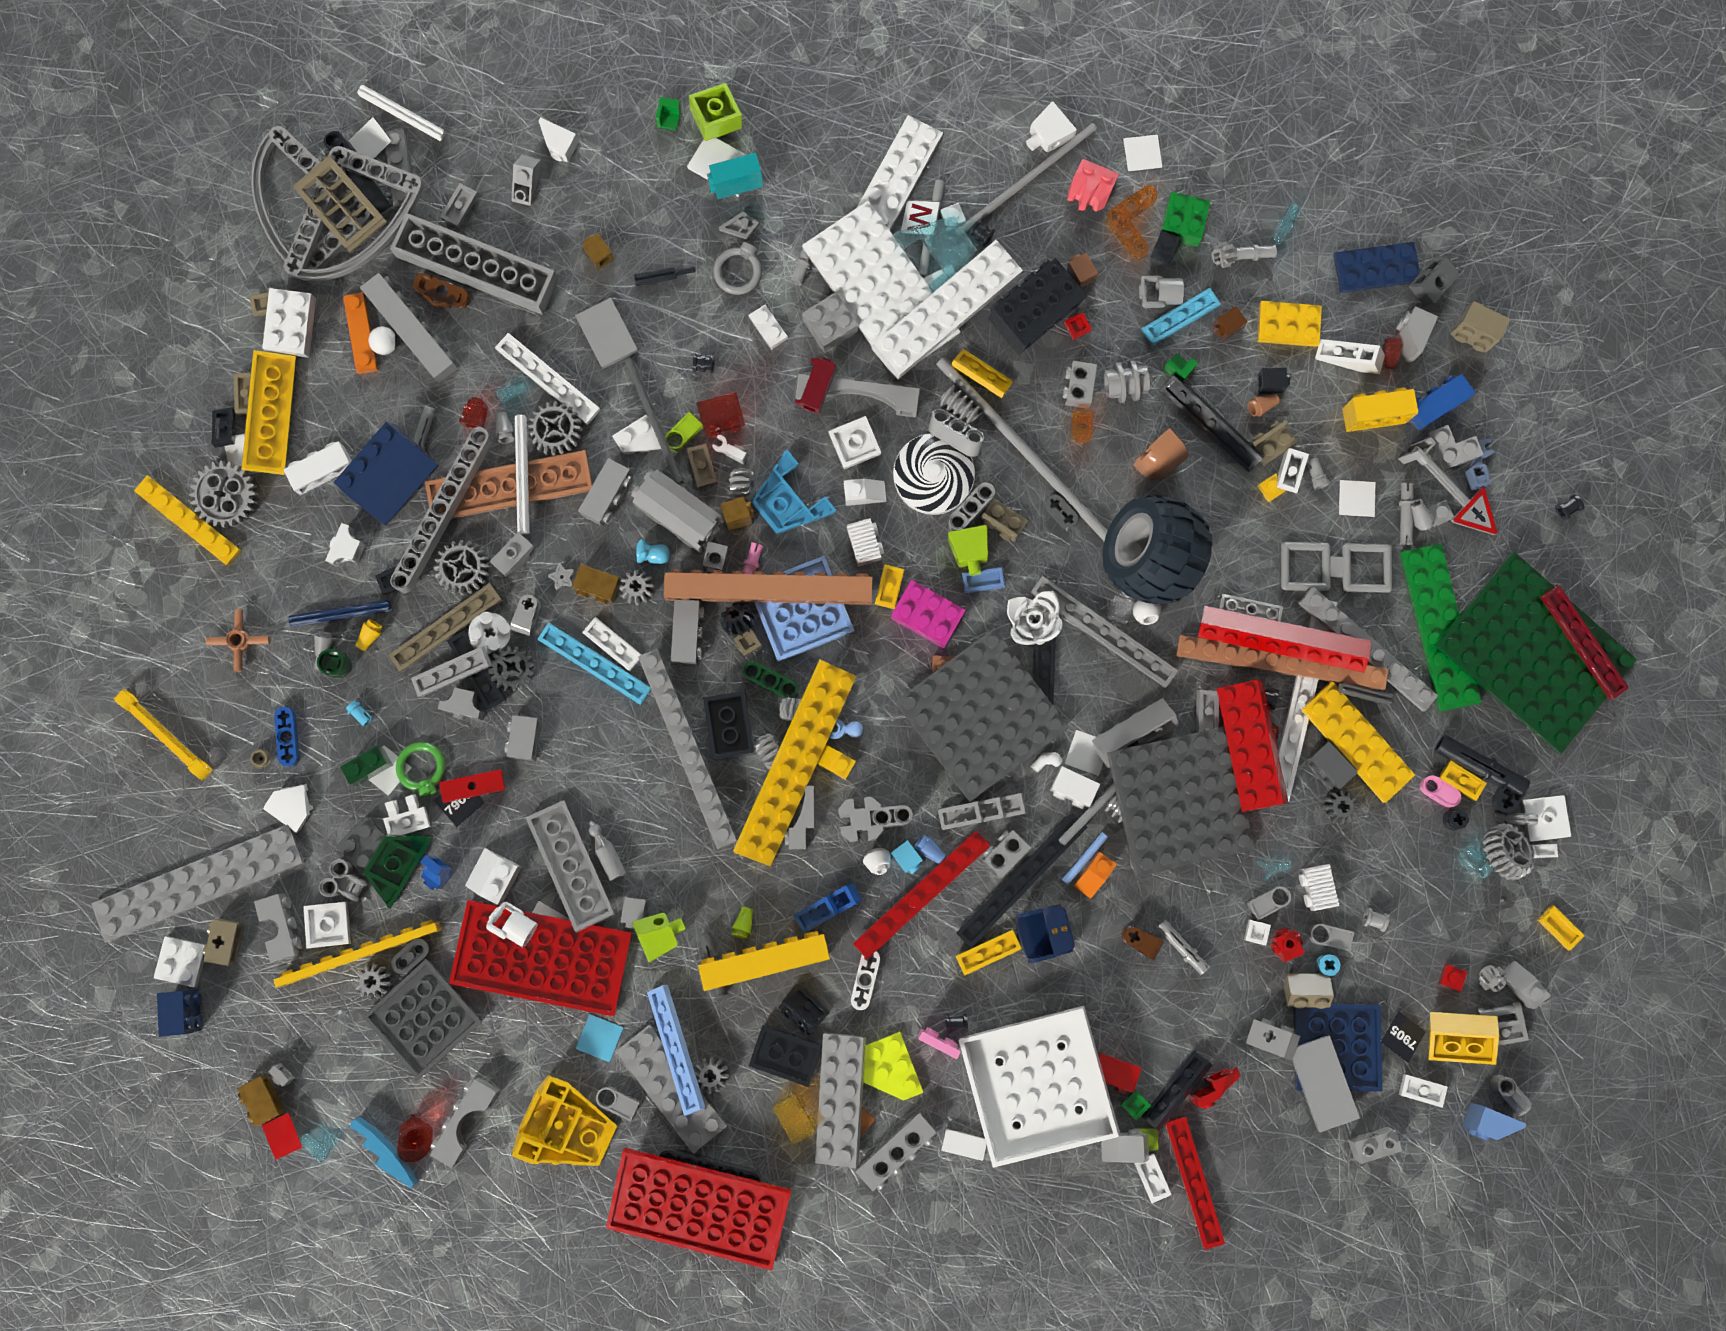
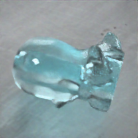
M1471 847L1463 848L1458 853V863L1468 871H1474L1480 880L1486 878L1494 869L1490 865L1489 859L1486 858L1487 853L1482 858Z

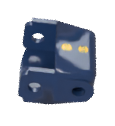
M1061 904L1016 914L1019 939L1028 963L1040 962L1073 952L1075 943L1067 911Z

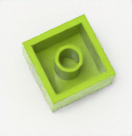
M726 83L689 95L690 111L705 141L742 129V114Z

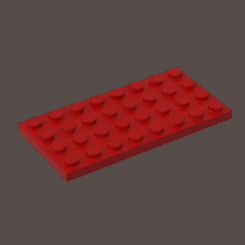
M467 900L449 984L613 1017L616 1015L633 932L591 925L579 932H575L570 920L523 911L524 916L536 922L538 926L526 946L521 947L508 938L502 939L486 928L489 916L499 906ZM504 909L501 916L492 925L502 930L512 912Z
M624 1148L606 1229L772 1270L791 1189Z

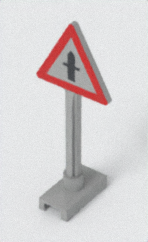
M1431 437L1410 445L1408 448L1412 452L1401 455L1398 458L1403 464L1417 460L1421 465H1424L1462 505V509L1451 519L1452 523L1491 535L1497 534L1485 488H1480L1469 499L1427 453L1436 444Z

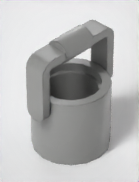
M1143 276L1141 278L1139 298L1142 300L1144 308H1163L1165 305L1183 303L1184 283L1182 278H1163V276ZM1145 282H1156V301L1147 302V286Z

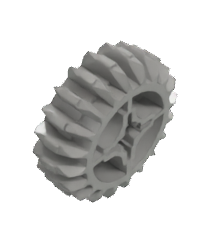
M554 401L553 406L546 402L545 409L539 406L540 412L533 411L535 418H529V422L533 425L527 426V429L531 431L528 437L533 439L531 441L533 446L537 445L538 451L544 449L545 455H548L550 451L553 456L557 455V451L562 455L565 453L564 449L571 452L570 445L577 446L578 444L575 439L580 440L582 438L578 434L583 431V428L579 426L582 424V421L577 419L578 413H572V407L566 408L565 403H561L559 406L557 401ZM552 415H558L555 419L548 418ZM568 419L571 424L569 434L564 431L565 422ZM543 423L546 426V431L544 432L545 436L541 439L540 427ZM549 425H551L552 427H555V428L558 427L559 430H560V432H559V431H556V430H552ZM557 438L563 439L562 441L557 443H549L553 442V440Z
M463 540L459 541V545L452 541V548L444 545L446 552L439 551V555L442 557L441 559H435V562L439 563V565L434 566V570L440 571L435 575L437 579H440L439 584L441 586L445 585L444 589L446 591L452 589V593L455 595L458 591L461 595H465L466 589L468 593L472 594L473 587L480 590L478 583L486 584V581L482 578L483 576L489 577V573L485 572V570L490 569V565L485 564L489 561V558L484 556L486 552L483 549L479 550L480 546L478 544L473 546L471 541H468L466 545ZM463 553L460 554L457 560H451L455 555ZM470 554L475 556L477 568L470 565ZM464 564L469 569L465 568V570L460 571L456 566L459 567ZM447 567L454 569V582L448 576ZM468 575H474L470 580L461 583Z
M1505 823L1490 828L1487 834L1484 835L1485 840L1483 844L1485 848L1483 850L1487 853L1486 858L1489 859L1490 865L1494 867V871L1499 872L1500 876L1505 877L1507 880H1518L1531 873V869L1534 868L1533 863L1535 862V859L1532 857L1534 852L1531 851L1530 847L1532 845H1529L1528 838L1523 836V832H1519L1517 826L1513 827L1511 824Z

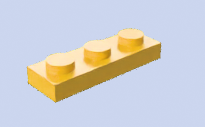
M965 349L961 350L951 364L1001 398L1013 383L1011 379Z
M1010 930L956 955V959L965 976L1022 948L1014 931Z

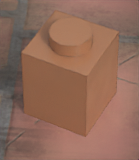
M1087 253L1081 256L1077 254L1069 260L1067 271L1081 288L1096 280L1098 272Z

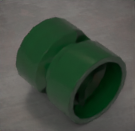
M326 649L319 654L317 667L323 674L340 679L350 673L352 662L346 654L335 649Z

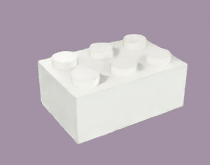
M269 288L262 349L270 353L310 357L316 298L311 293Z

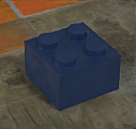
M199 989L157 993L159 1037L184 1035L201 1031L200 1027L203 1024V1018L200 1014L202 996L199 993Z

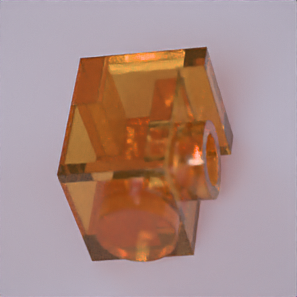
M1073 411L1070 424V440H1075L1076 443L1080 444L1091 441L1093 412ZM1079 425H1085L1086 429H1080Z

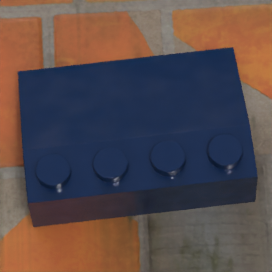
M386 421L333 483L350 499L381 523L387 525L439 465L397 424Z

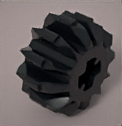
M740 602L736 605L733 603L730 608L726 607V611L721 613L720 624L728 635H732L735 638L739 634L743 637L745 632H750V628L755 626L754 621L756 618L748 604L744 605Z

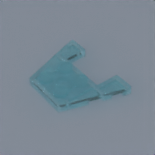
M954 216L919 227L915 226L907 230L896 231L893 234L903 250L921 239L943 271L942 275L928 284L933 293L960 271L977 250Z

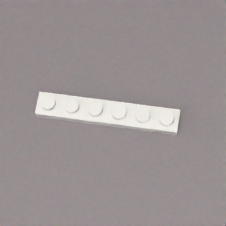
M509 333L495 347L499 353L560 403H565L566 408L571 406L572 413L577 412L578 418L588 425L600 412V408Z

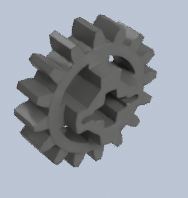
M507 646V651L504 652L500 648V655H492L495 661H490L493 668L488 669L489 674H494L491 677V681L497 680L498 688L504 685V691H507L508 687H512V690L515 691L516 686H519L521 689L524 688L523 682L530 683L528 676H533L534 672L529 669H533L534 664L528 663L532 657H525V650L520 653L517 646L514 651L511 650L510 646ZM522 662L525 665V673L522 669H520V665ZM498 665L503 669L501 675L497 672ZM514 665L515 671L511 670L508 672L507 666L512 667Z

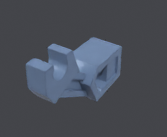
M1491 438L1479 441L1484 456L1471 460L1469 468L1465 472L1471 491L1482 487L1486 488L1491 484L1487 465L1482 463L1484 459L1494 453V449L1487 450L1485 448V445L1492 443ZM1475 469L1478 470L1479 476L1475 475Z

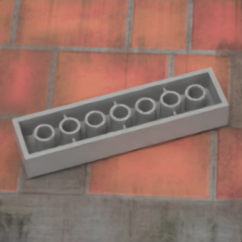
M406 213L390 248L399 259L542 315L559 280L554 270Z

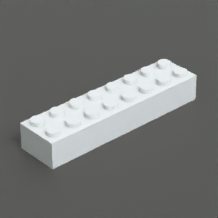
M995 240L874 342L872 350L893 375L900 379L1019 278L1023 270L1000 243Z

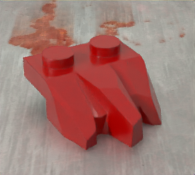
M1238 1067L1226 1068L1204 1078L1207 1087L1189 1095L1192 1103L1204 1109L1214 1106L1216 1104L1215 1101L1219 1100L1223 1093L1240 1078Z

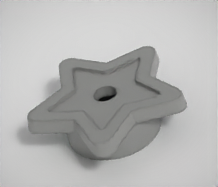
M558 564L556 572L549 574L548 577L555 581L556 590L562 586L572 587L571 576L574 570L564 569L561 564Z

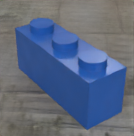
M1463 374L1456 378L1454 375L1443 381L1444 385L1438 388L1435 386L1426 392L1428 396L1422 399L1420 396L1416 398L1418 414L1412 418V421L1419 431L1476 394Z

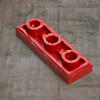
M501 769L439 782L443 803L506 790ZM472 783L476 784V788L474 790L470 789Z

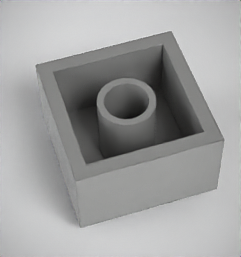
M837 292L802 313L803 322L824 353L858 333L857 322Z

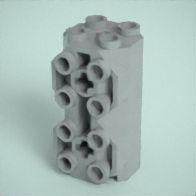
M658 469L656 471L649 470L644 477L645 481L643 484L637 486L631 494L634 497L633 504L657 524H661L675 534L679 540L690 548H694L701 553L703 551L702 547L706 548L707 543L712 542L720 530L718 527L719 522L723 525L725 521L723 516Z

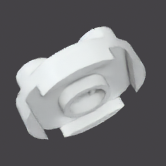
M483 612L470 623L468 630L470 643L474 649L485 647L487 654L499 652V649L503 650L509 642L510 625L498 614ZM492 629L495 636L487 638L484 630Z

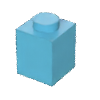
M908 840L891 852L905 873L910 871L913 874L922 867L919 863L923 860Z

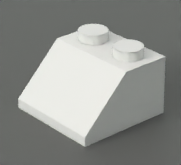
M484 848L465 886L479 896L497 905H501L505 901L522 867Z

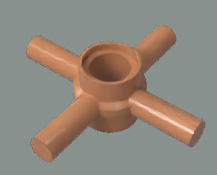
M240 609L235 610L234 630L230 631L226 637L206 638L207 645H228L234 651V672H242V652L247 650L251 644H270L271 642L270 636H249L247 632L243 631V610ZM238 636H241V643L239 645H236V638Z

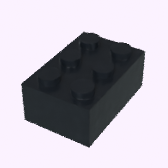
M745 691L703 697L712 759L718 761L755 755Z

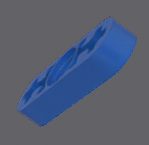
M280 707L274 714L278 761L283 766L293 767L300 760L296 714L291 708ZM284 711L285 713L290 715L288 718H286V725H291V728H281V726H285V720L281 719V716L284 715ZM286 731H290L292 734V739L288 743L282 740V735ZM283 746H293V748H289V754L293 755L290 763L284 759L285 756H288V749H283Z

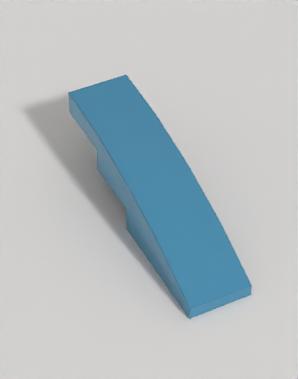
M362 1117L355 1118L349 1127L367 1138L362 1146L380 1157L375 1165L410 1188L417 1185L419 1180L396 1147L378 1129Z

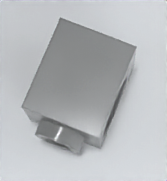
M712 542L707 543L702 564L707 573L711 574L713 570L725 571L729 547ZM714 555L721 557L720 562L717 564L710 562L711 557Z
M625 897L620 922L626 923L625 927L634 928L633 921L645 918L648 900Z

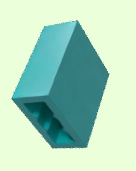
M756 152L709 165L710 173H707L711 193H716L717 200L763 187L762 173Z

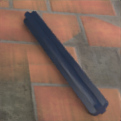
M389 600L290 615L288 619L292 627L390 612L391 603Z

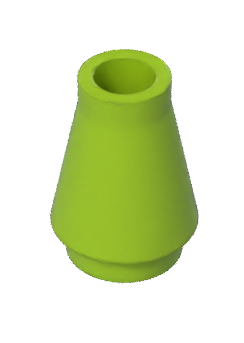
M741 907V911L731 928L733 930L731 935L748 939V936L751 935L753 909Z

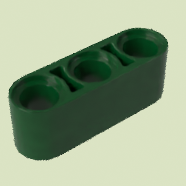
M754 661L747 662L743 666V674L748 681L782 698H796L798 696L799 688L793 680ZM750 667H756L758 673L756 676L750 677L747 675V670ZM768 676L776 677L777 681L773 686L765 684ZM793 685L795 692L792 695H786L783 691L785 686Z

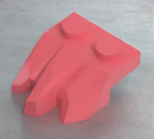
M1082 159L1068 190L1067 201L1078 200V210L1085 211L1089 205L1096 212L1103 209L1119 174Z

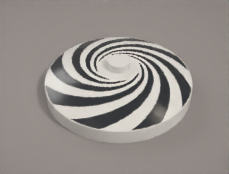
M925 434L909 441L901 449L894 464L893 478L899 496L909 507L924 514L938 515L956 509L967 499L973 487L975 469L971 456L965 455L932 434Z

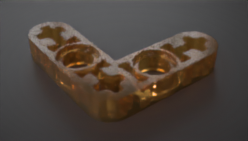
M1151 186L1143 187L1113 207L1106 217V223L1129 255L1135 260H1141L1146 256L1148 245L1130 220L1155 203L1158 195L1156 189ZM1145 193L1152 195L1151 200L1146 198L1141 204L1140 200L1144 198ZM1134 203L1137 206V210L1130 212L1127 210L1126 205ZM1113 215H1114L1115 217H1116V216H1119V220H1118V221H1117V220H1113V221H1112L1111 219H1112V216H1113ZM1128 229L1132 232L1133 236L1131 238H1124L1122 231ZM1136 246L1138 248H1143L1142 253H1140L1139 251L1135 252Z

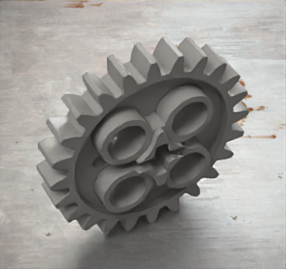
M220 461L219 465L216 462H212V468L205 465L206 472L198 471L200 478H193L197 484L190 485L195 490L194 493L189 494V496L195 497V500L190 502L193 505H197L194 512H202L199 518H207L206 523H213V526L216 527L221 525L224 528H228V524L235 527L236 521L243 523L242 516L249 518L250 516L247 511H254L251 503H257L253 496H257L258 493L252 491L257 485L250 484L254 478L247 476L248 470L241 471L242 466H234L232 462L226 464L225 461ZM218 477L219 484L215 487L214 479ZM237 482L239 488L235 492L233 490V485ZM211 497L214 498V505L212 507L209 505ZM233 502L234 509L230 512L228 507Z

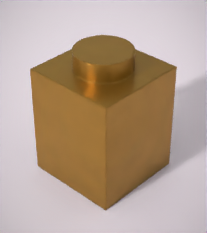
M599 234L591 235L585 239L582 244L583 249L598 270L614 260L611 250Z

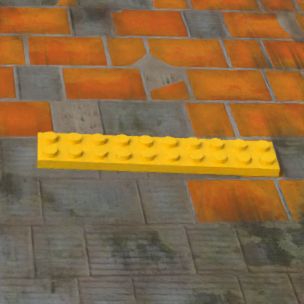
M819 660L733 852L771 866L804 794L805 786L809 783L856 679L855 675L823 660Z

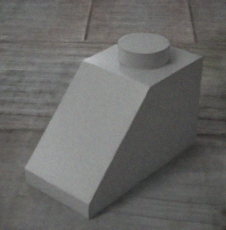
M1513 961L1503 969L1506 973L1505 977L1507 979L1505 981L1507 986L1525 1008L1535 1009L1550 997V994L1538 979L1518 962Z

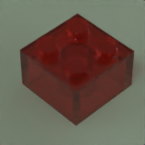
M737 392L696 402L706 436L716 437L728 430L736 432L745 426Z

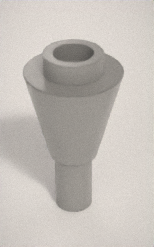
M319 632L318 635H314L316 656L314 669L319 670L317 667L319 654L326 649H330L335 638L331 637V633Z

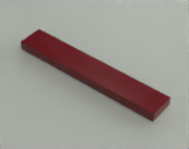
M1556 585L1540 596L1608 699L1613 700L1629 689L1561 586Z

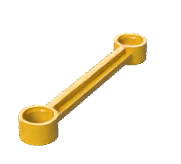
M122 689L114 697V700L122 708L133 714L188 766L189 771L197 778L204 781L212 773V768L203 760L197 758L140 705L139 700L133 694Z

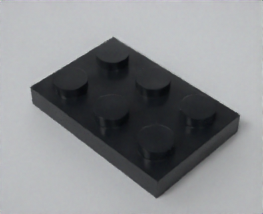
M762 1025L749 1066L809 1087L822 1045Z

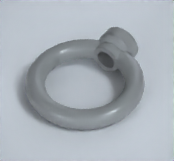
M743 242L741 247L729 248L718 256L714 264V277L721 289L730 294L741 295L748 293L756 287L761 277V264L755 255L757 248L747 242ZM734 255H740L750 260L753 265L751 280L739 287L729 285L722 276L723 263Z

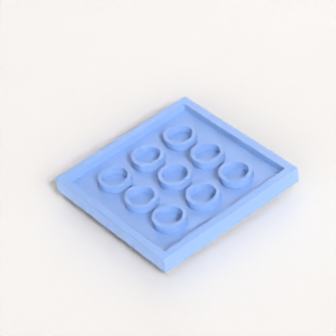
M825 556L784 571L786 575H794V572H805L806 576H814L815 573L822 572L827 573V576H832ZM755 602L778 662L855 632L844 604Z

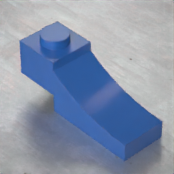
M425 855L420 862L424 865V870L420 877L425 880L423 883L432 890L434 888L442 889L452 876L449 874L452 868L436 856Z
M853 882L793 916L804 934L859 903L862 899Z

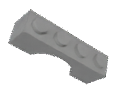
M480 1077L468 1082L464 1089L466 1092L464 1098L456 1102L453 1108L455 1111L452 1118H447L442 1126L444 1132L441 1137H436L430 1147L433 1149L430 1156L450 1168L457 1165L467 1148L461 1134L464 1118L472 1111H486L490 1109L500 1092L499 1088Z

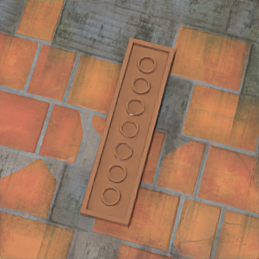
M586 450L528 461L529 504L589 492L593 485ZM516 464L477 471L451 519L517 506ZM465 474L458 475V478L464 477ZM445 478L425 481L429 507ZM456 488L450 489L448 496H453L456 493ZM446 506L440 507L438 514H443L446 511Z

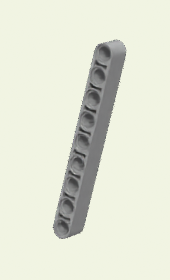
M476 427L471 431L390 579L391 585L398 591L408 593L414 588L487 455L493 439L486 429ZM480 435H486L484 441L477 442ZM475 452V458L472 460H468V455L470 453ZM466 470L465 476L458 478V473ZM456 488V493L453 496H448V491ZM446 506V511L443 514H438L439 508ZM436 524V529L433 532H428L429 526ZM426 542L425 549L419 550V544ZM416 560V566L409 569V562ZM406 578V584L399 587L400 579Z

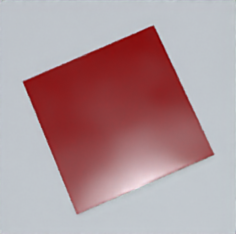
M289 1113L261 1125L275 1160L303 1148Z

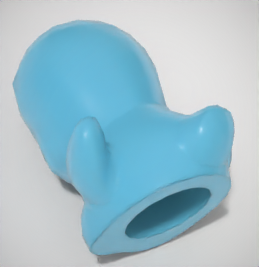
M644 538L638 541L636 548L638 563L648 560L652 564H663L670 559V550L666 545H650V542H645Z

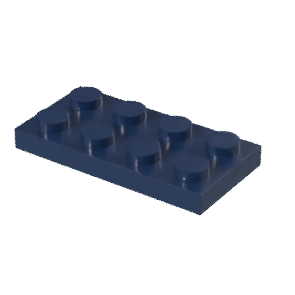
M1415 242L1335 252L1333 255L1340 293L1411 284L1420 274Z

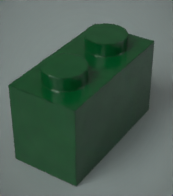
M375 746L340 768L350 785L359 786L390 768L393 764L385 749Z

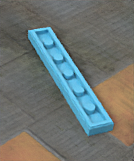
M549 622L537 639L640 705L643 704L651 691L649 685Z

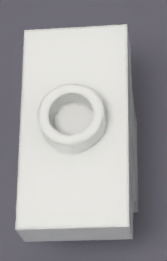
M341 523L336 537H333L330 542V551L325 561L337 567L345 561H352L358 564L366 545L355 539V530Z

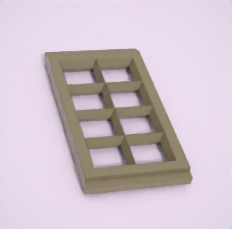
M330 155L292 186L349 253H352L387 223ZM333 169L340 179L328 188L320 178ZM318 181L325 189V192L313 200L306 190ZM344 182L351 192L339 201L332 191ZM329 194L337 204L327 213H324L317 204ZM355 195L363 205L351 214L343 204ZM338 208H341L348 217L336 227L329 216ZM366 208L374 218L362 227L354 217ZM352 221L359 231L347 239L340 229Z

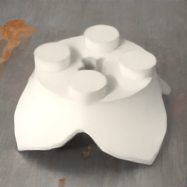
M1053 591L1041 592L1033 600L1026 597H1016L1008 600L1007 614L1013 624L1011 636L1015 642L1025 645L1035 643L1042 645L1046 641L1055 638L1061 632L1063 623L1059 618L1060 606ZM1034 619H1035L1036 621H1037L1038 619L1040 620V621H1039L1038 623H1036V624H1033V622H1032Z

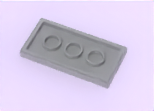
M1326 1035L1298 1045L1292 1062L1318 1132L1360 1119L1330 1036Z

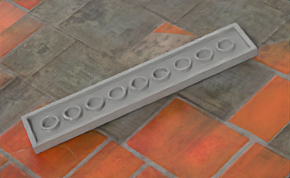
M287 824L91 904L104 942L106 943L305 862L295 834Z

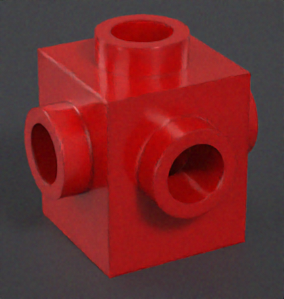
M1285 927L1275 932L1276 935L1271 937V949L1275 955L1279 956L1282 962H1287L1305 954L1301 946L1303 940L1295 930H1287Z

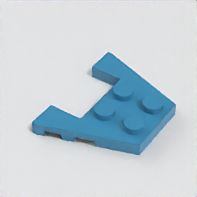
M788 450L783 453L782 458L775 465L773 471L751 501L776 534L837 512L826 497H823L808 509L783 479V477L799 466V463Z

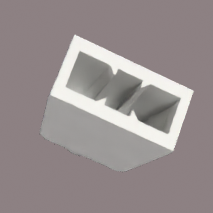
M1051 102L1031 124L1030 133L1032 137L1026 141V144L1032 151L1041 146L1046 152H1050L1074 138L1077 129L1056 104Z

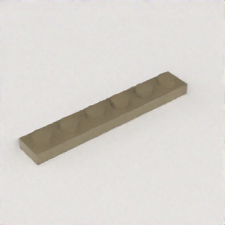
M489 583L388 656L399 672L402 673L467 627L475 617L483 612H488L503 600Z

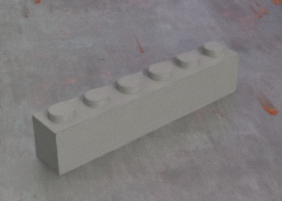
M377 273L363 284L360 289L438 383L442 382L458 369L454 365L455 358L449 351L445 353L441 349L444 345L437 336L431 337L429 332L432 330L424 321L420 323L417 320L419 315L413 307L407 308L404 304L407 301L399 291L397 293L393 291L394 284L387 276L383 278Z

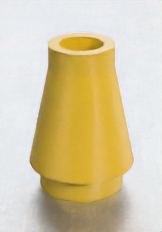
M368 619L367 622L363 623L355 646L366 651L382 634L381 630L383 627L377 622Z

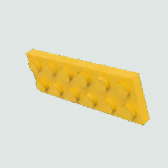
M253 350L242 470L285 474L283 469H285L296 356Z
M1333 681L1329 682L1301 708V711L1324 737L1358 771L1357 774L1383 803L1390 800L1415 776L1412 770L1351 701L1338 691V687Z

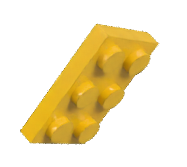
M1261 301L1259 306L1257 342L1318 347L1320 345L1322 306Z

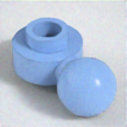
M837 719L835 725L838 726V731L831 732L829 738L840 739L845 733H848L850 737L857 738L863 733V726L857 721L845 725L842 720Z

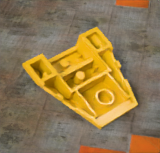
M548 1075L536 1089L518 1128L512 1157L531 1164L552 1163L559 1165V1163L599 1166L617 1125L568 1082Z

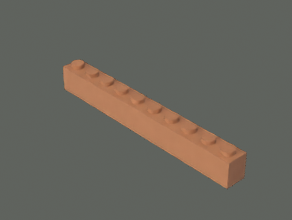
M674 569L670 570V573H665L664 598L666 601L694 600L711 602L872 605V577H868V574L858 573L856 577L848 576L847 573H835V576H827V573L818 572L814 576H806L805 572H794V575H786L785 572H773V575H765V572L754 571L753 574H744V571H732V574H724V571L713 570L711 574L703 573L702 570H691V573H682V570Z

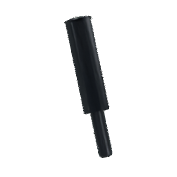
M694 266L675 270V267L634 274L636 286L674 280L677 279L676 276L695 273L696 270Z

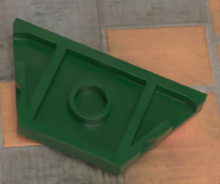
M384 835L372 854L363 873L388 908L391 909L430 844L431 836Z

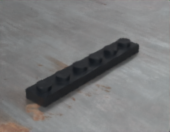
M1176 373L1160 389L1248 472L1265 457Z

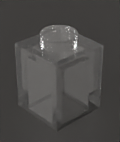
M1114 596L1111 599L1105 619L1126 625L1129 621L1134 602Z

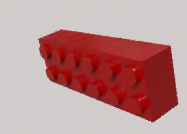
M1253 680L1217 688L1242 812L1289 804L1263 681Z

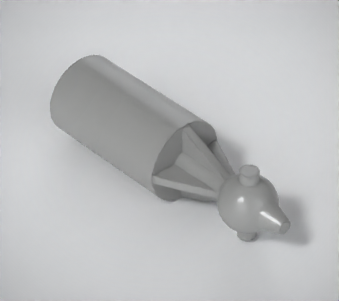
M590 821L589 833L595 837V853L609 882L625 875L626 871L613 844L601 835V827Z

